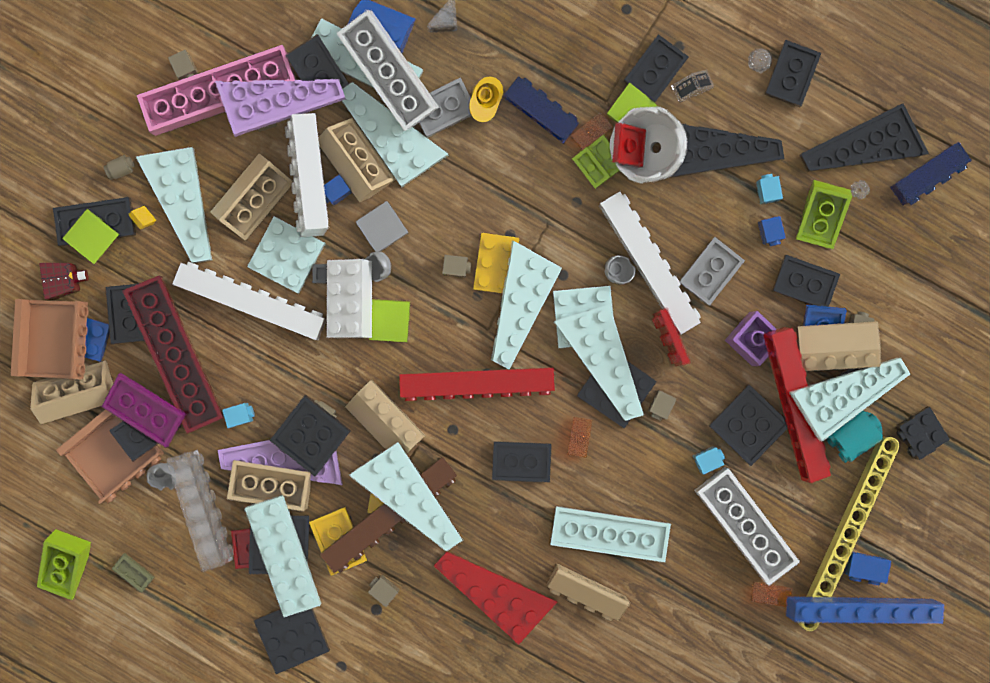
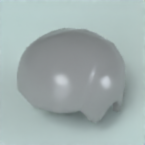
M376 251L370 253V256L365 258V260L372 261L373 281L378 282L389 276L391 262L385 253Z
M616 255L610 257L606 262L605 275L610 282L621 285L629 283L634 278L636 269L630 263L629 258Z
M168 463L155 464L147 471V482L151 487L158 488L160 491L165 487L172 490L177 485V473L173 466Z

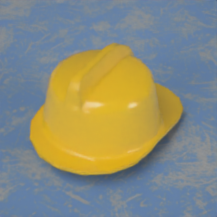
M484 77L474 86L469 110L475 120L487 122L494 117L503 95V86L498 79Z

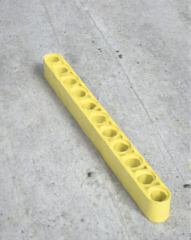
M884 436L883 440L875 445L806 597H832L899 450V443L895 438ZM889 440L891 448L886 450L884 444ZM879 458H882L883 465L878 468L876 462ZM873 475L875 477V483L873 485H869L868 479L870 476ZM863 493H866L867 500L862 503L860 497ZM858 510L859 518L853 520L852 514ZM850 528L851 535L848 538H845L844 532L846 529ZM839 546H843L844 549L841 555L836 554V549ZM834 563L836 568L833 572L829 573L828 567ZM823 581H827L828 584L825 590L820 589V584ZM798 622L806 631H814L820 623L811 622L809 625H804V622Z

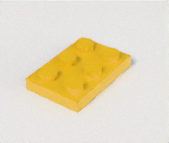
M481 233L473 290L503 294L509 266L508 260L511 254V242L515 241L519 244V238Z
M346 507L309 522L321 553L353 528ZM365 554L356 561L354 558L347 563L349 567L346 569L366 562ZM327 565V568H328L329 573H330L331 576L334 575V574L339 573V571H337L336 573H333L332 570H331V569L329 568V566Z

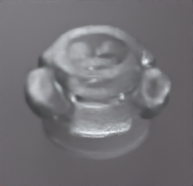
M856 181L851 185L853 197L864 199L869 194L870 189L865 181Z

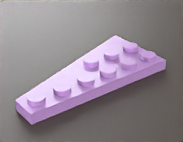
M320 79L315 81H215L235 137L289 119L292 114H304L345 100L339 79Z
M270 440L218 450L220 466L224 470H232L233 460L308 472ZM336 451L317 476L311 474L310 481L343 485Z

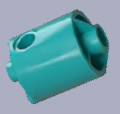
M862 410L828 436L826 441L832 448H837L840 452L838 456L844 463L852 462L855 458L883 440L882 425L874 414Z

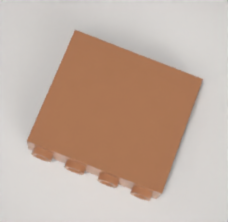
M15 299L11 376L83 379L85 373V342L88 332L86 326L89 313L88 302Z
M106 409L56 449L60 456H66L100 498L99 504L105 502L108 504L117 497L116 493L118 491H124L132 485L131 481L135 477L139 479L146 474L147 471L145 469L150 465L158 464L162 460L160 457L165 454L157 445L132 462L109 431L123 420Z

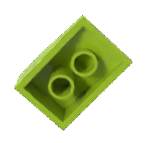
M813 180L796 239L834 249L852 199L851 190Z
M55 529L43 544L37 587L73 600L89 557L91 542Z

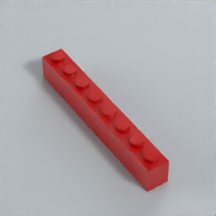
M788 327L764 333L766 348L801 480L813 483L831 476L830 463L826 458L825 444L817 439L789 393L808 386L806 381L807 374L801 362L802 355L796 343V333L793 331V328Z
M554 368L399 374L400 398L405 397V401H417L416 397H424V400H436V396H443V399H455V395H462L463 399L474 398V394H482V398L493 397L494 393H501V397H512V393L520 392V396H532L531 392H539V395H551V391H555Z

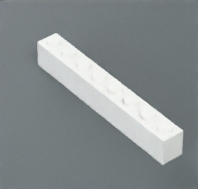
M618 192L600 203L599 207L661 308L668 309L676 330L681 335L701 323L699 320L701 316L696 308L692 309L689 302L691 300L687 293H682L679 288L681 284L675 275L672 276L669 272L671 268L665 259H661L659 255L660 249L656 243L652 244L648 238L650 233L645 226L642 228L640 225V217L635 210L632 211L629 207L630 201L628 197Z
M187 262V265L180 264L173 285L314 340H319L327 320L322 318V313L314 310L311 313L304 311V306L294 303V306L286 304L288 300L278 296L275 300L269 297L270 293L260 289L257 293L251 290L252 286L242 282L239 286L233 283L234 279L223 275L221 279L215 276L216 272L205 269L203 272L198 270V265Z

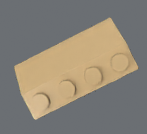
M353 118L326 128L318 137L319 146L359 202L374 196L396 180Z
M258 154L210 213L246 241L294 182L261 154Z
M878 322L798 326V349L802 355L801 362L805 371L881 367Z
M106 360L86 366L83 379L46 378L33 382L31 411L40 424L102 406L113 385Z
M373 380L369 381L345 406L386 450L399 443L407 454L425 436Z
M233 460L227 499L257 504L283 495L288 509L305 511L308 507L311 472Z
M556 564L547 583V586L550 588L549 591L553 594L568 596V601L574 604L580 602L585 605V609L594 613L597 610L603 613L602 617L610 621L613 618L619 620L630 604L626 596L559 564Z

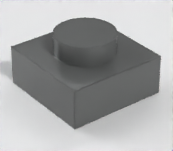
M313 264V284H327V264Z

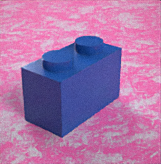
M852 552L845 566L844 574L850 576L849 579L861 582V579L869 580V584L873 585L887 584L891 560Z

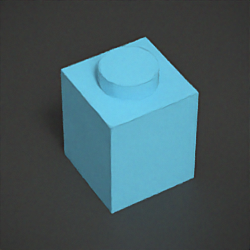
M773 174L763 175L756 182L760 204L777 202L783 199L779 176L773 177Z
M248 403L222 410L227 428L252 422V417L255 416L252 406H249Z
M714 446L693 455L694 461L703 475L724 465L722 460L725 457L721 449L717 450Z

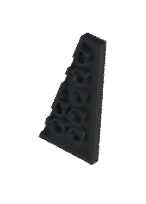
M904 103L799 156L807 171L811 172L925 156L929 152Z
M682 124L687 139L686 154L682 164L670 178L784 160L782 140Z

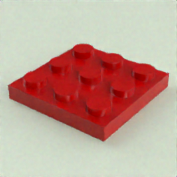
M665 308L654 313L652 322L656 329L659 328L661 332L659 338L662 345L668 348L669 353L667 356L670 363L675 364V366H684L691 363L668 309Z

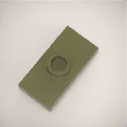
M126 553L120 557L112 568L114 572L141 593L144 592L155 578L154 575Z

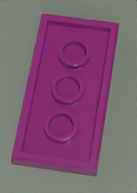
M122 373L117 375L101 406L165 448L169 446L185 416L184 412Z

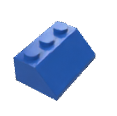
M361 0L353 10L348 24L365 11H373L402 53L416 19L373 1Z

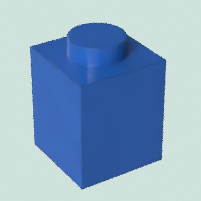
M340 174L324 185L325 201L327 204L331 202L333 205H336L352 194V191Z
M781 216L758 222L763 245L776 246L781 244L780 241L786 238Z

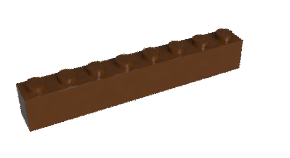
M441 457L422 472L420 476L433 496L437 497L441 493L439 490L443 486L448 488L456 481L455 477L457 474L446 460ZM383 503L320 553V556L333 573L337 571L341 573L349 567L347 564L353 558L355 561L365 554L363 552L364 549L368 546L373 548L380 542L379 537L383 534L388 536L395 530L393 526L398 522L403 524L407 520Z

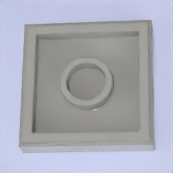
M388 201L356 221L375 252H381L408 234V231Z

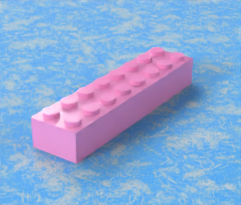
M283 45L137 95L149 132L156 136L225 112L215 81H295L296 77L293 68L285 56L287 54L286 49Z

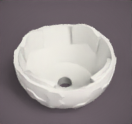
M641 107L628 111L618 123L646 129L643 168L615 164L628 179L643 184V182H654L670 177L680 167L686 154L687 139L682 124L661 107ZM614 127V130H613V133H612V136H611V139H610V151H611V157H612V158H613V147H614L615 127ZM655 143H660L661 150L658 153H654L652 150Z

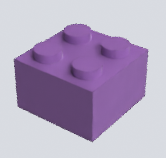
M758 311L749 312L725 341L751 366H760L769 356L763 334L776 330V328Z

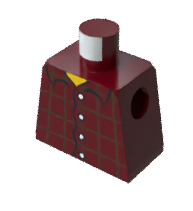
M39 263L44 299L55 300L79 292V282L89 280L87 270L77 271L76 264Z

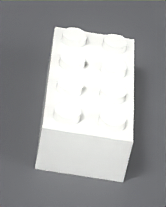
M364 259L327 260V338H372V261Z

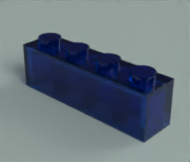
M518 76L504 94V98L565 144L579 125V122H577L578 118L570 112L568 114L562 110L563 107L558 102H551L544 91L540 89L537 91L533 88V84L524 77L522 79Z
M957 142L890 186L902 206L908 203L911 206L920 200L919 196L924 192L927 195L936 189L935 185L939 182L944 184L952 179L951 174L954 172L959 174L967 169L966 164L972 160L960 142Z

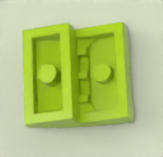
M629 83L608 111L607 116L618 123L628 111L634 108L658 106L639 89Z
M602 135L572 158L595 189L620 171L617 165L612 162L610 142L605 135Z
M86 209L62 239L95 264L119 233L104 223L102 219L89 209Z
M372 299V338H369V340L408 342L410 301Z

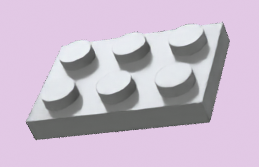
M461 77L430 92L439 108L421 120L419 124L426 138L472 116L469 110L471 97Z
M714 237L679 282L701 301L710 306L745 260Z

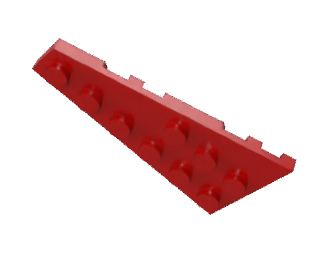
M446 551L434 564L438 571L518 645L558 602L449 551Z

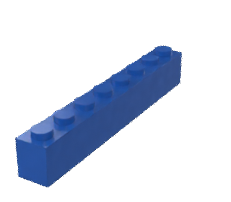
M787 597L786 616L794 622L943 624L944 604L935 599Z

